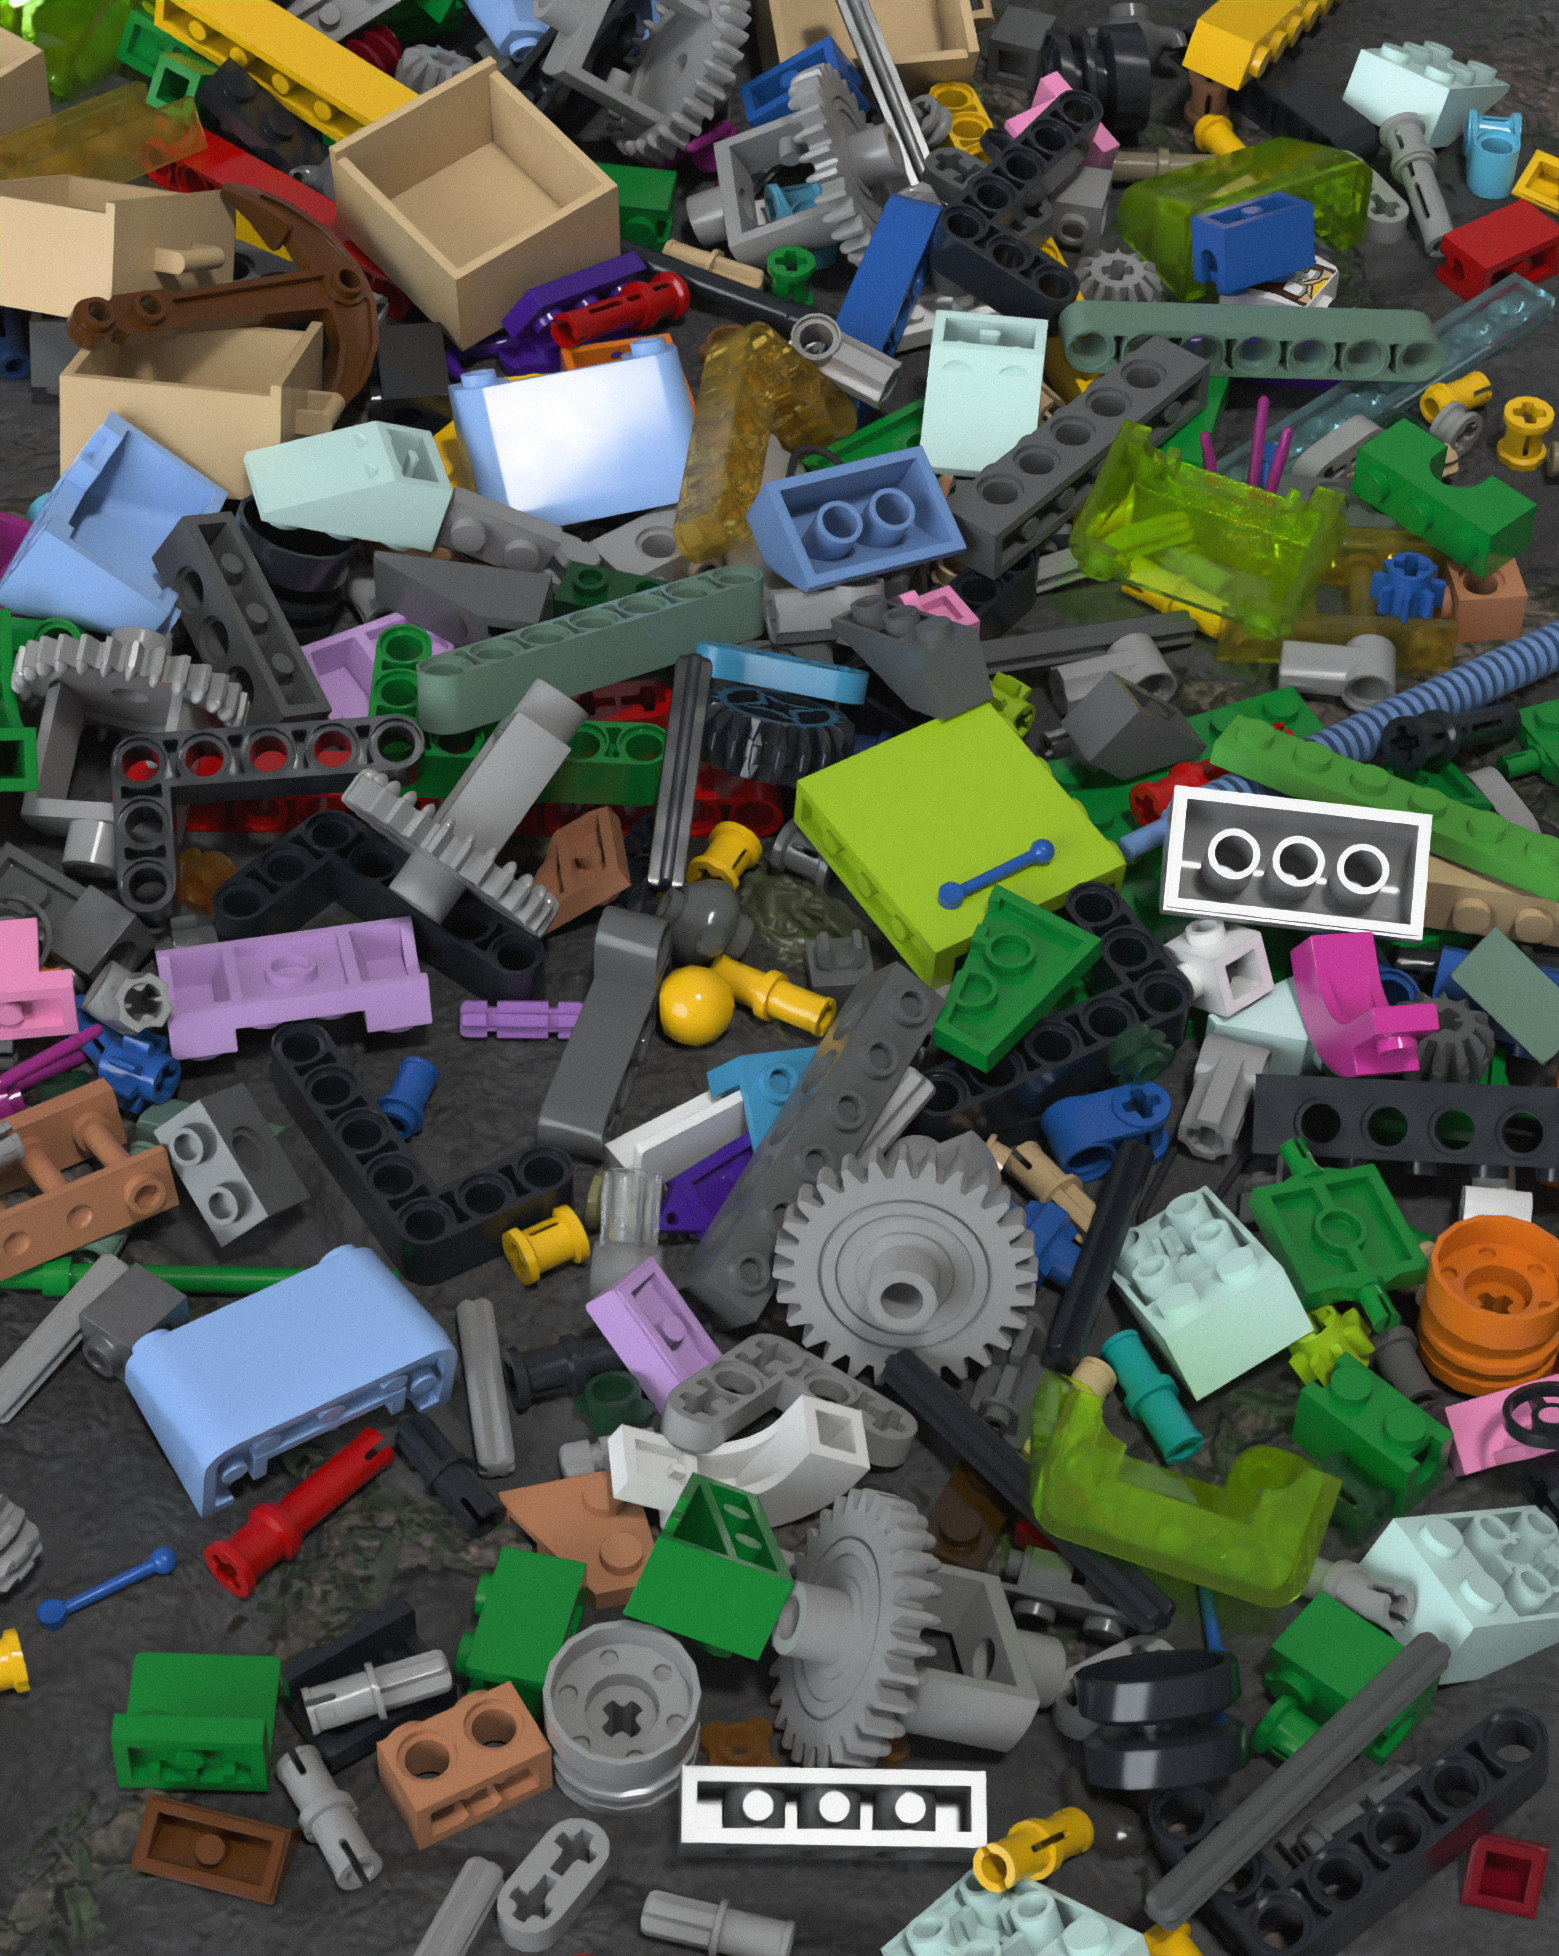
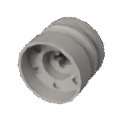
M625 1619L593 1624L564 1643L549 1663L543 1686L544 1737L552 1748V1776L564 1794L590 1812L618 1818L651 1813L676 1798L679 1793V1778L682 1766H695L700 1748L701 1689L696 1665L678 1640L654 1625ZM615 1732L616 1734L613 1737L609 1736L610 1733ZM630 1733H635V1736H629Z

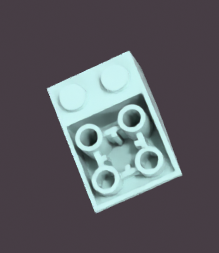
M1425 41L1423 46L1404 42L1403 47L1383 43L1382 48L1361 49L1342 100L1368 118L1372 124L1379 127L1389 117L1398 113H1417L1423 118L1426 125L1424 138L1427 146L1438 148L1448 147L1464 132L1468 109H1476L1479 115H1483L1508 93L1511 85L1495 78L1497 74L1496 69L1469 60L1467 65L1451 58L1453 50L1432 41Z
M936 309L920 445L923 446L935 474L976 478L988 464L995 463L1014 448L1023 436L1031 434L1037 429L1048 320Z
M371 421L245 452L243 458L261 521L268 522L283 530L304 528L321 531L333 538L344 541L359 538L381 542L385 546L399 551H407L414 548L432 552L453 493L431 431L381 421Z
M1206 1185L1195 1192L1178 1196L1169 1203L1164 1211L1137 1227L1129 1228L1110 1282L1171 1371L1196 1401L1314 1330L1284 1268Z
M1536 1505L1393 1518L1359 1563L1366 1568L1370 1576L1392 1584L1406 1586L1413 1592L1415 1600L1414 1611L1408 1623L1389 1615V1617L1401 1621L1403 1625L1400 1631L1392 1632L1389 1630L1396 1641L1406 1647L1418 1634L1431 1632L1439 1641L1445 1642L1449 1646L1451 1657L1448 1659V1668L1441 1674L1438 1685L1478 1680L1559 1642V1531L1553 1520L1541 1512Z
M973 1868L880 1949L883 1956H1150L1143 1934L1036 1881L1025 1879L1017 1882L1009 1889L1005 1888L1006 1890L1003 1892H991L980 1884Z

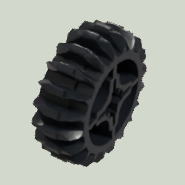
M729 685L725 688L717 686L709 691L700 760L707 762L713 769L727 771L730 776H741L750 779L751 782L769 783L773 787L775 785H786L796 789L797 780L853 756L856 742L854 739L855 724L842 711L835 710L830 704L818 703L813 697H802L790 692L786 693L770 688H757L752 685L747 687Z

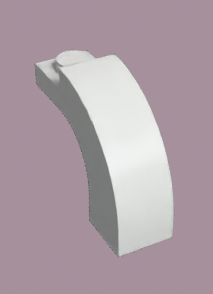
M803 1394L778 1420L766 1429L743 1439L723 1442L709 1451L696 1452L686 1450L672 1444L664 1435L623 1424L607 1439L613 1498L658 1509L661 1529L664 1528L672 1510H674L692 1472L756 1494L772 1528L801 1519L831 1504L836 1496L844 1495L870 1470L862 1411Z

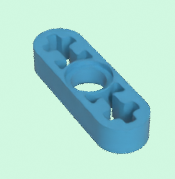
M697 641L695 653L701 654L702 657L708 658L712 662L711 677L835 702L864 704L869 672L725 642Z

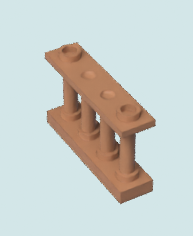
M104 1077L0 1120V1122L7 1120L11 1123L13 1131L7 1134L8 1137L17 1132L25 1149L24 1160L14 1162L0 1169V1196L32 1182H35L43 1192L39 1196L8 1209L0 1200V1281L180 1204L166 1149L159 1144L131 1156L122 1146V1144L127 1143L117 1100L114 1089ZM94 1156L105 1167L72 1182H69L60 1171Z

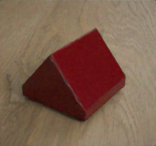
M1493 1832L1483 1834L1478 1838L1477 1842L1467 1849L1460 1903L1536 1919L1550 1845Z

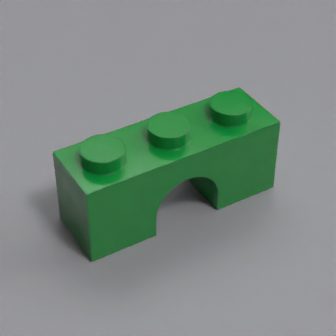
M1406 418L1401 419L1360 446L1357 453L1351 492L1481 579L1486 578L1528 548L1537 504L1493 475L1482 483L1467 488L1453 487L1442 483L1448 446Z

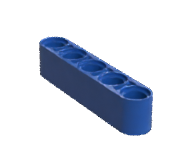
M895 193L891 194L837 316L836 322L841 332L891 358L894 357L929 274L928 250L945 206ZM825 344L822 353L830 348L827 344ZM809 382L804 398L803 416L805 419L856 432L864 427L872 406L826 382Z

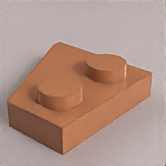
M601 804L554 832L545 852L546 860L537 870L532 887L538 884L544 885L547 892L554 894L560 905L556 918L544 935L595 906H603L612 902L624 889L631 886L620 819L610 805Z
M611 1469L498 1492V1501L506 1508L503 1520L509 1526L516 1522L537 1543V1553L587 1563V1603L595 1611L628 1603L655 1544L643 1505L613 1498Z

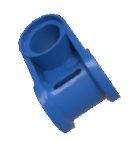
M1144 1080L1131 1081L1120 1087L1059 1100L1048 1107L1043 1113L1040 1125L1058 1167L1066 1175H1077L1084 1184L1108 1175L1116 1151L1126 1139H1135L1140 1144H1145V1136H1150V1147L1155 1155L1152 1165L1160 1162L1167 1154L1169 1148L1168 1131L1164 1124L1169 1120L1172 1105L1169 1094L1156 1083ZM1136 1099V1111H1131V1102Z

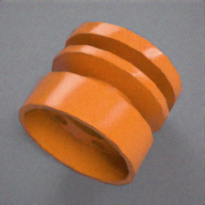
M1508 1215L1474 1216L1455 1222L1438 1236L1430 1257L1425 1281V1295L1420 1306V1317L1415 1330V1337L1418 1341V1356L1433 1376L1456 1391L1480 1397L1552 1374L1559 1352L1558 1238L1535 1223Z

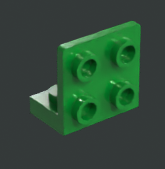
M137 1653L133 1664L127 1714L114 1713L111 1745L118 1786L129 1788L268 1792L282 1672L280 1658L277 1656Z

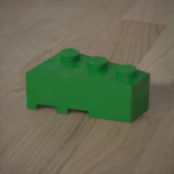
M692 1472L674 1510H672L658 1536L623 1615L690 1637L698 1647L712 1655L721 1658H731L736 1653L758 1661L795 1584L758 1496Z

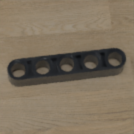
M1196 24L1181 30L1185 32L1188 46ZM1186 51L1175 52L1176 58L1182 66ZM1283 55L1280 56L1276 63L1268 62L1259 79L1252 77L1239 91L1232 88L1228 89L1227 103L1328 178L1333 177L1336 169L1343 165L1363 164L1378 155L1380 150L1379 136L1368 118ZM1208 78V82L1213 83V80Z

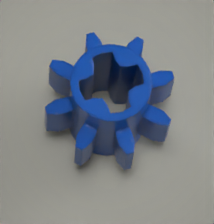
M1402 552L1394 555L1391 559H1384L1382 572L1372 573L1369 597L1379 599L1377 612L1383 614L1391 623L1401 626H1413L1421 623L1424 619H1432L1434 606L1443 605L1446 581L1436 579L1438 566L1436 564L1433 565L1426 556L1414 552Z
M143 1029L137 1036L125 1033L123 1038H116L107 1045L99 1062L98 1077L99 1079L104 1077L114 1089L119 1108L139 1114L143 1106L149 1108L153 1104L162 1105L173 1096L179 1084L181 1066L180 1062L172 1057L171 1051L166 1050L168 1038Z

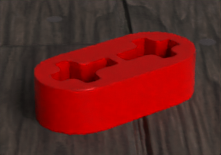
M655 680L624 681L595 689L570 699L586 712L593 713L592 716L586 718L587 721L650 723L667 730L672 690L667 685ZM643 708H652V711H644Z

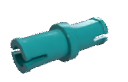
M1136 1330L1121 1331L1105 1341L1099 1352L1102 1360L1115 1372L1117 1381L1127 1395L1124 1405L1132 1418L1142 1419L1164 1455L1163 1458L1167 1464L1176 1465L1189 1460L1202 1449L1204 1438L1200 1432H1197L1177 1400L1179 1393L1177 1385L1170 1375L1160 1373L1140 1341V1336Z

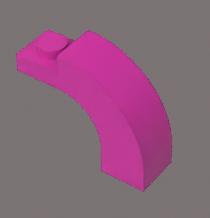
M1373 931L1312 935L1290 951L1296 993L1308 1035L1319 1057L1333 1073L1340 1077L1350 1078L1413 1073L1420 1070L1417 1056L1418 1042L1440 1029L1436 1003L1389 1005L1380 980Z

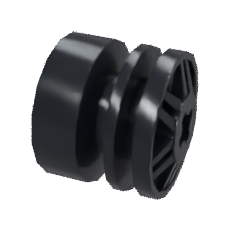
M1138 22L1099 26L1095 37L1094 49L1084 26L1071 28L1069 36L1064 28L1046 30L1042 40L1039 81L1040 78L1058 71L1072 89L1086 91L1100 101L1103 106L1101 123L1111 135L1144 132L1148 124L1151 108V73L1147 43Z
M253 494L242 499L235 519L298 643L307 644L322 639L328 635L342 593L339 586L345 583L359 539L355 538L350 541L333 538L325 532L304 528L296 530L279 529L268 522L261 521Z

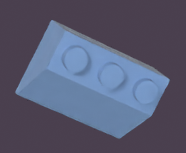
M922 445L766 482L745 515L766 567L805 593L962 554L967 549Z

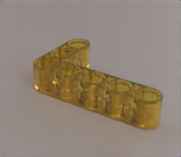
M755 321L711 344L706 353L674 521L676 544L686 559L694 564H703L750 540L752 531L745 515L760 492L771 430L793 450H796L801 446L807 445L824 448L852 434L857 427L856 412L847 395L763 321Z

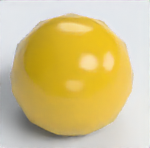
M689 965L672 971L661 983L659 1006L660 1019L665 1035L679 1043L698 1047L716 1041L730 1027L735 1011L733 991L726 979L710 968Z

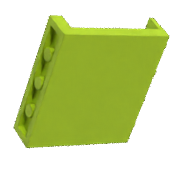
M988 700L944 721L937 718L797 780L794 822L919 979L934 991L952 983L955 958L970 951L971 938L977 925L982 924L986 915L989 897L995 883L1049 912L1064 907L1069 891L1079 883L1087 881L1102 882L1110 885L1121 895L1126 862L1120 848L1112 840L1105 839L1089 820L1087 811L1082 803L1076 798H1071L1054 779L1047 762L1042 757L1035 756L1019 738L1013 722L1008 717L1001 716ZM1038 839H1046L1053 844L1055 854L1048 863L1034 862L965 896L962 906L958 909L947 910L939 904V889L944 883L955 882L960 885L1029 851L1032 843Z

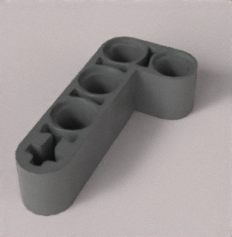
M609 905L605 908L595 940L594 980L544 1100L537 1128V1145H553L570 1154L600 1161L605 1159L604 1144L614 1139L660 1021L659 994L661 983L672 972L673 924L671 919Z

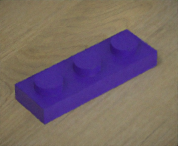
M632 251L528 289L502 319L501 324L513 340L532 332H536L538 336H543L551 331L550 325L552 321H556L553 318L555 315L618 296L624 285L636 281L647 267L638 254Z

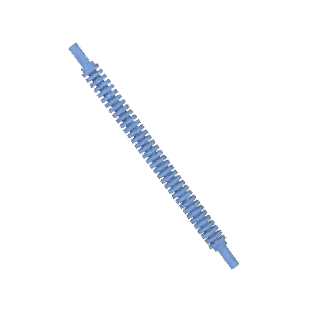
M1559 619L1490 652L1484 653L1480 657H1476L1469 662L1439 674L1413 688H1409L1403 693L1394 695L1392 698L1364 709L1358 714L1349 716L1347 719H1343L1334 725L1306 736L1302 740L1321 743L1332 752L1363 764L1377 756L1383 755L1381 749L1383 729L1390 720L1405 715L1417 718L1420 713L1431 709H1442L1450 714H1455L1470 709L1482 708L1488 703H1492L1559 671ZM1411 739L1399 741L1398 746L1410 742ZM1233 772L1197 787L1292 798L1290 795ZM1171 801L1168 803L1167 809L1162 812L1160 819L1119 839V848L1126 859L1133 860L1164 845Z

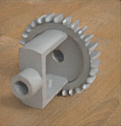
M534 0L533 16L558 30L542 71L608 108V116L612 119L608 124V130L612 133L611 141L621 153L641 164L650 166L652 163H655L659 166L662 165L665 157L669 160L674 159L677 148L686 149L691 133L697 137L701 134L703 118L707 117L711 120L714 114L725 105L732 93L736 78L732 66L743 59L744 54L738 51V48L749 38V34L743 31L751 22V16L746 14L751 6L747 0H655L659 2L655 4V10L660 15V21L655 23L651 20H643V25L649 30V37L647 39L632 38V42L639 48L640 53L634 58L630 56L623 57V61L632 68L631 73L628 74L620 69L612 68L606 82L583 70L581 67L611 0Z
M824 62L799 72L791 80L788 95L792 99L789 100L788 107L797 112L713 143L719 185L688 196L686 200L690 223L696 237L704 247L707 248L728 240V247L737 262L766 270L768 255L779 247L798 246L812 253L844 241L840 245V251L843 254H848L849 262L855 263L859 267L884 210V204L887 203L893 193L886 181L905 174V162L899 142L891 126L885 122L868 129L865 113L863 110L859 111L856 95L854 92L850 94L846 79L841 80L838 69L833 70L830 63L825 64ZM811 162L815 167V172L806 179V183L821 184L822 194L814 199V203L819 205L759 227L751 175L781 163L785 166H795L799 163Z
M118 627L112 630L111 636H107L106 642H100L88 634H81L80 640L66 634H59L58 640L48 636H41L40 642L28 640L26 646H20L16 655L11 677V687L16 694V699L23 703L26 710L36 708L37 717L42 719L37 738L39 791L25 792L20 815L29 826L47 836L67 837L61 866L66 871L77 876L100 881H118L113 803L66 800L80 735L84 732L86 726L93 725L97 727V740L101 743L105 740L107 733L111 731L119 733L121 742L126 737L136 734L239 727L246 724L250 702L248 701V693L241 692L242 685L229 682L230 676L228 674L211 673L213 666L209 664H190L191 657L188 655L171 657L173 642L160 633L138 627ZM200 758L191 767L190 771L194 774H197ZM146 761L149 768L156 769V772L158 771V764ZM190 804L176 805L179 845H182ZM154 821L141 822L134 827L130 838L136 842L147 843L153 841L160 835L163 826Z
M536 678L511 715L502 718L436 813L433 803L426 805L420 811L414 807L417 800L415 791H409L401 798L399 796L401 792L400 782H389L386 774L379 773L377 770L370 768L360 771L341 796V801L347 804L346 806L354 811L358 817L369 823L373 829L386 836V839L411 854L388 888L439 924L444 921L466 890L540 940L557 916L560 907L558 899L551 892H547L546 887L542 884L532 887L533 876L531 874H525L518 880H515L516 862H508L503 868H500L494 864V861L506 841L572 750L567 745L589 716L588 713L561 691Z
M968 1131L942 1143L923 1135L906 1136L895 1141L887 1150L885 1157L881 1148L878 1145H874L870 1148L868 1168L865 1169L857 1162L853 1154L847 1153L842 1159V1178L837 1176L830 1167L824 1166L818 1171L817 1189L809 1183L802 1185L798 1192L797 1204H791L787 1207L783 1226L777 1233L774 1252L778 1254L775 1255L773 1278L781 1279L778 1282L776 1294L778 1303H790L786 1318L789 1327L806 1324L804 1326L802 1344L807 1348L827 1341L824 1347V1362L831 1364L846 1354L850 1357L847 1375L855 1378L867 1365L874 1366L875 1385L883 1386L885 1381L881 1373L886 1366L884 1361L891 1353L896 1355L899 1351L906 1348L914 1351L940 1377L942 1367L947 1366L962 1380L968 1377V1356L984 1367H988L992 1364V1345L1008 1350L1012 1346V1328L1022 1330L1027 1324L1026 1306H1034L1036 1296V1283L1034 1281H1038L1039 1260L1035 1256V1234L1033 1231L1026 1229L1027 1214L1022 1207L1016 1206L1007 1211L1010 1208L1011 1191L1007 1186L1002 1185L1000 1170L994 1155L974 1131Z
M852 1488L849 1490L848 1497L836 1496L833 1510L823 1508L820 1512V1529L809 1527L806 1532L808 1553L796 1551L794 1556L798 1575L796 1580L793 1579L795 1584L772 1630L771 1646L775 1648L780 1656L770 1667L769 1676L780 1678V1681L770 1696L771 1704L781 1706L774 1721L775 1728L785 1730L781 1745L783 1748L792 1749L791 1759L794 1762L803 1763V1768L871 1769L876 1766L879 1756H887L892 1751L890 1742L885 1738L902 1737L906 1732L1007 1753L1025 1734L1037 1709H1046L1052 1705L1062 1688L1066 1671V1655L1061 1641L1053 1636L1016 1628L999 1576L942 1564L932 1554L922 1552L934 1548L937 1543L936 1538L932 1534L927 1533L926 1529L929 1525L927 1518L918 1513L917 1507L912 1502L902 1499L897 1495L868 1488L863 1490ZM930 1628L952 1634L964 1675L914 1665L915 1658L934 1656L937 1653L933 1646L924 1643L920 1639L921 1630Z

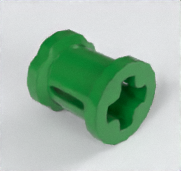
M782 246L774 249L768 255L766 263L767 271L772 276L771 289L767 293L788 300V294H794L793 302H801L813 307L814 296L809 289V279L815 271L816 260L814 255L807 249L798 246ZM788 262H792V271H787Z
M1283 1695L1267 1711L1256 1728L1250 1747L1259 1754L1270 1752L1285 1762L1322 1726L1298 1710L1299 1702L1290 1695Z

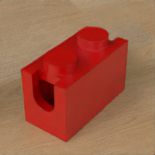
M1524 198L1501 209L1494 210L1486 216L1455 228L1443 235L1440 252L1446 257V263L1437 267L1435 278L1479 312L1558 275L1559 225Z

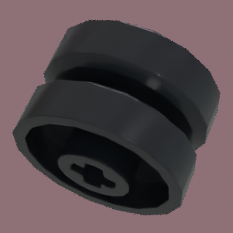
M1217 1649L1152 1651L1102 1660L1084 1666L1074 1673L1079 1713L1083 1718L1102 1724L1082 1740L1086 1777L1090 1784L1104 1788L1129 1790L1176 1787L1223 1778L1243 1770L1250 1763L1246 1725L1241 1719L1229 1713L1221 1712L1242 1696L1238 1659L1233 1653Z

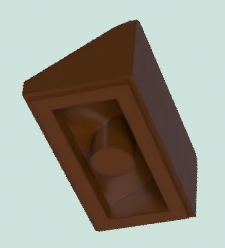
M149 1794L129 1869L276 1905L298 1849L302 1830L167 1795Z

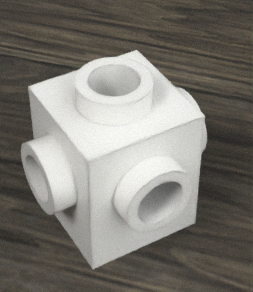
M1198 919L1186 927V932L1163 945L1165 953L1186 978L1193 990L1191 1006L1206 1010L1211 1014L1215 1013L1228 1018L1275 989L1261 932L1225 921Z

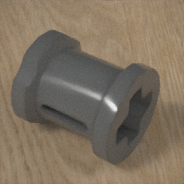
M794 818L784 825L772 848L771 867L779 872H785L790 869L815 881V886L818 890L824 893L832 892L841 882L840 878L796 825ZM805 853L812 854V855H814V856H816V857H818V858H817V859L812 858V857L806 855Z

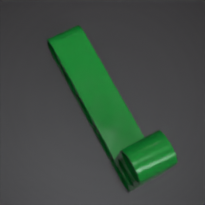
M398 624L385 629L379 635L376 643L368 717L385 715L406 716L415 721L419 726L416 664L420 660L432 656L431 637L426 630L417 625ZM501 720L457 734L440 735L422 730L426 746V770L414 784L401 788L399 796L403 797L407 792L415 791L418 798L446 799ZM585 720L567 745L572 750L535 802L630 806L656 804L666 730L650 723ZM396 741L384 747L381 755L391 762H400L409 758L414 749L405 742Z

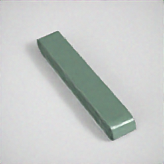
M1082 300L1068 305L1060 313L1058 319V331L1067 361L1077 371L1086 373H1108L1122 362L1123 358L1130 351L1137 350L1155 334L1209 361V376L1421 382L1434 377L1442 369L1445 362V352L1430 318L1423 312L1415 310ZM1094 333L1088 339H1078L1085 334ZM1150 335L1144 340L1133 341L1139 336ZM1196 337H1204L1197 342L1189 343L1190 340ZM1259 338L1251 344H1244L1251 339ZM1307 340H1313L1312 342L1306 345L1299 346L1301 343ZM1361 342H1366L1364 345L1360 347H1354L1355 345ZM1421 343L1419 346L1415 348L1408 349L1409 347L1415 344Z
M743 565L719 567L420 660L416 664L419 727L423 731L432 734L447 735L465 732L502 720V718L511 715L536 678L545 681L571 698L673 665L680 655L695 653L698 640L738 644L754 639L764 632L763 573L757 568Z

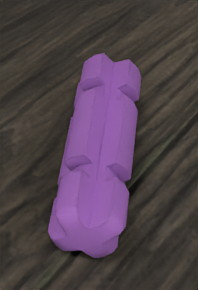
M465 1000L460 1007L461 1035L465 1038H487L488 1032H497V1038L548 1039L549 1033H558V1039H570L584 1003L580 1001H558V1007H549V1001L497 1000V1006H488V1000Z

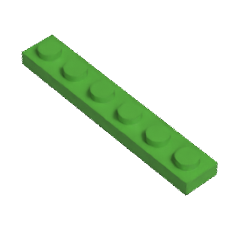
M1238 714L1214 743L1210 758L1211 764L1300 800L1432 815L1429 852L1555 903L1559 902V839L1548 834H1538L1508 822L1494 812L1475 809L1446 797L1439 790L1420 787L1388 774L1386 770L1379 766L1360 763L1332 752L1321 743L1305 741L1277 730L1271 724L1260 719H1250Z

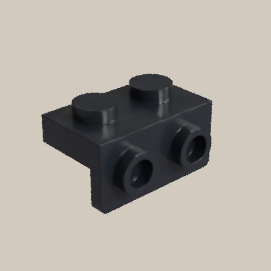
M402 1601L386 1611L379 1610L368 1614L356 1624L353 1630L323 1647L314 1646L306 1649L281 1672L285 1711L310 1745L315 1746L320 1751L322 1760L331 1773L375 1749L377 1742L387 1738L400 1725L410 1721H423L457 1701V1688L452 1680V1689L449 1692L386 1711L387 1719L380 1721L378 1714L321 1731V1734L313 1735L301 1688L307 1686L311 1688L365 1671L364 1663L371 1661L373 1668L430 1651L417 1634L415 1611L407 1601Z

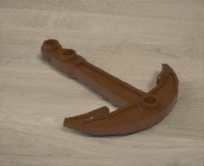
M225 181L220 195L242 214L271 251H277L284 245L299 271L177 292L167 289H156L113 295L109 301L101 297H90L79 301L75 305L66 322V330L70 339L81 348L95 351L103 349L110 341L125 347L174 340L179 334L320 321L325 326L331 347V352L325 359L323 366L325 391L340 394L345 400V407L355 399L369 378L380 342L377 306L370 284L357 260L331 230L288 200L258 188Z

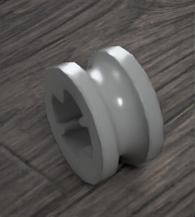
M928 94L920 95L913 99L910 104L927 147L931 149L939 145L947 137L952 127L953 117L952 113L945 106L941 105L934 96Z
M1452 401L1435 417L1429 429V434L1439 441L1449 444L1456 451L1459 458L1478 439L1482 430L1483 419L1474 411L1467 412L1466 406L1461 402Z

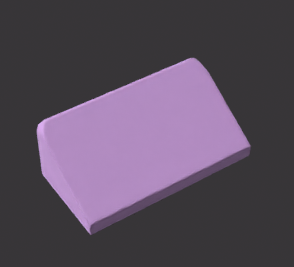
M653 1256L646 1258L596 1295L585 1306L589 1315L661 1415L663 1414L668 1394L674 1387L722 1356L717 1346Z

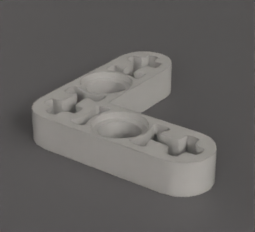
M769 1333L756 1334L747 1338L674 1387L668 1394L660 1421L662 1434L672 1444L696 1452L709 1451L725 1442L774 1406L785 1412L802 1394L817 1399L826 1398L833 1401L832 1403L862 1411L869 1462L882 1467H896L906 1462L918 1426L913 1415L903 1407L831 1364L824 1362L821 1358L782 1336ZM725 1389L734 1390V1391H736V1392H738V1393H741V1394L732 1393V1392H730V1391H728V1390H725Z

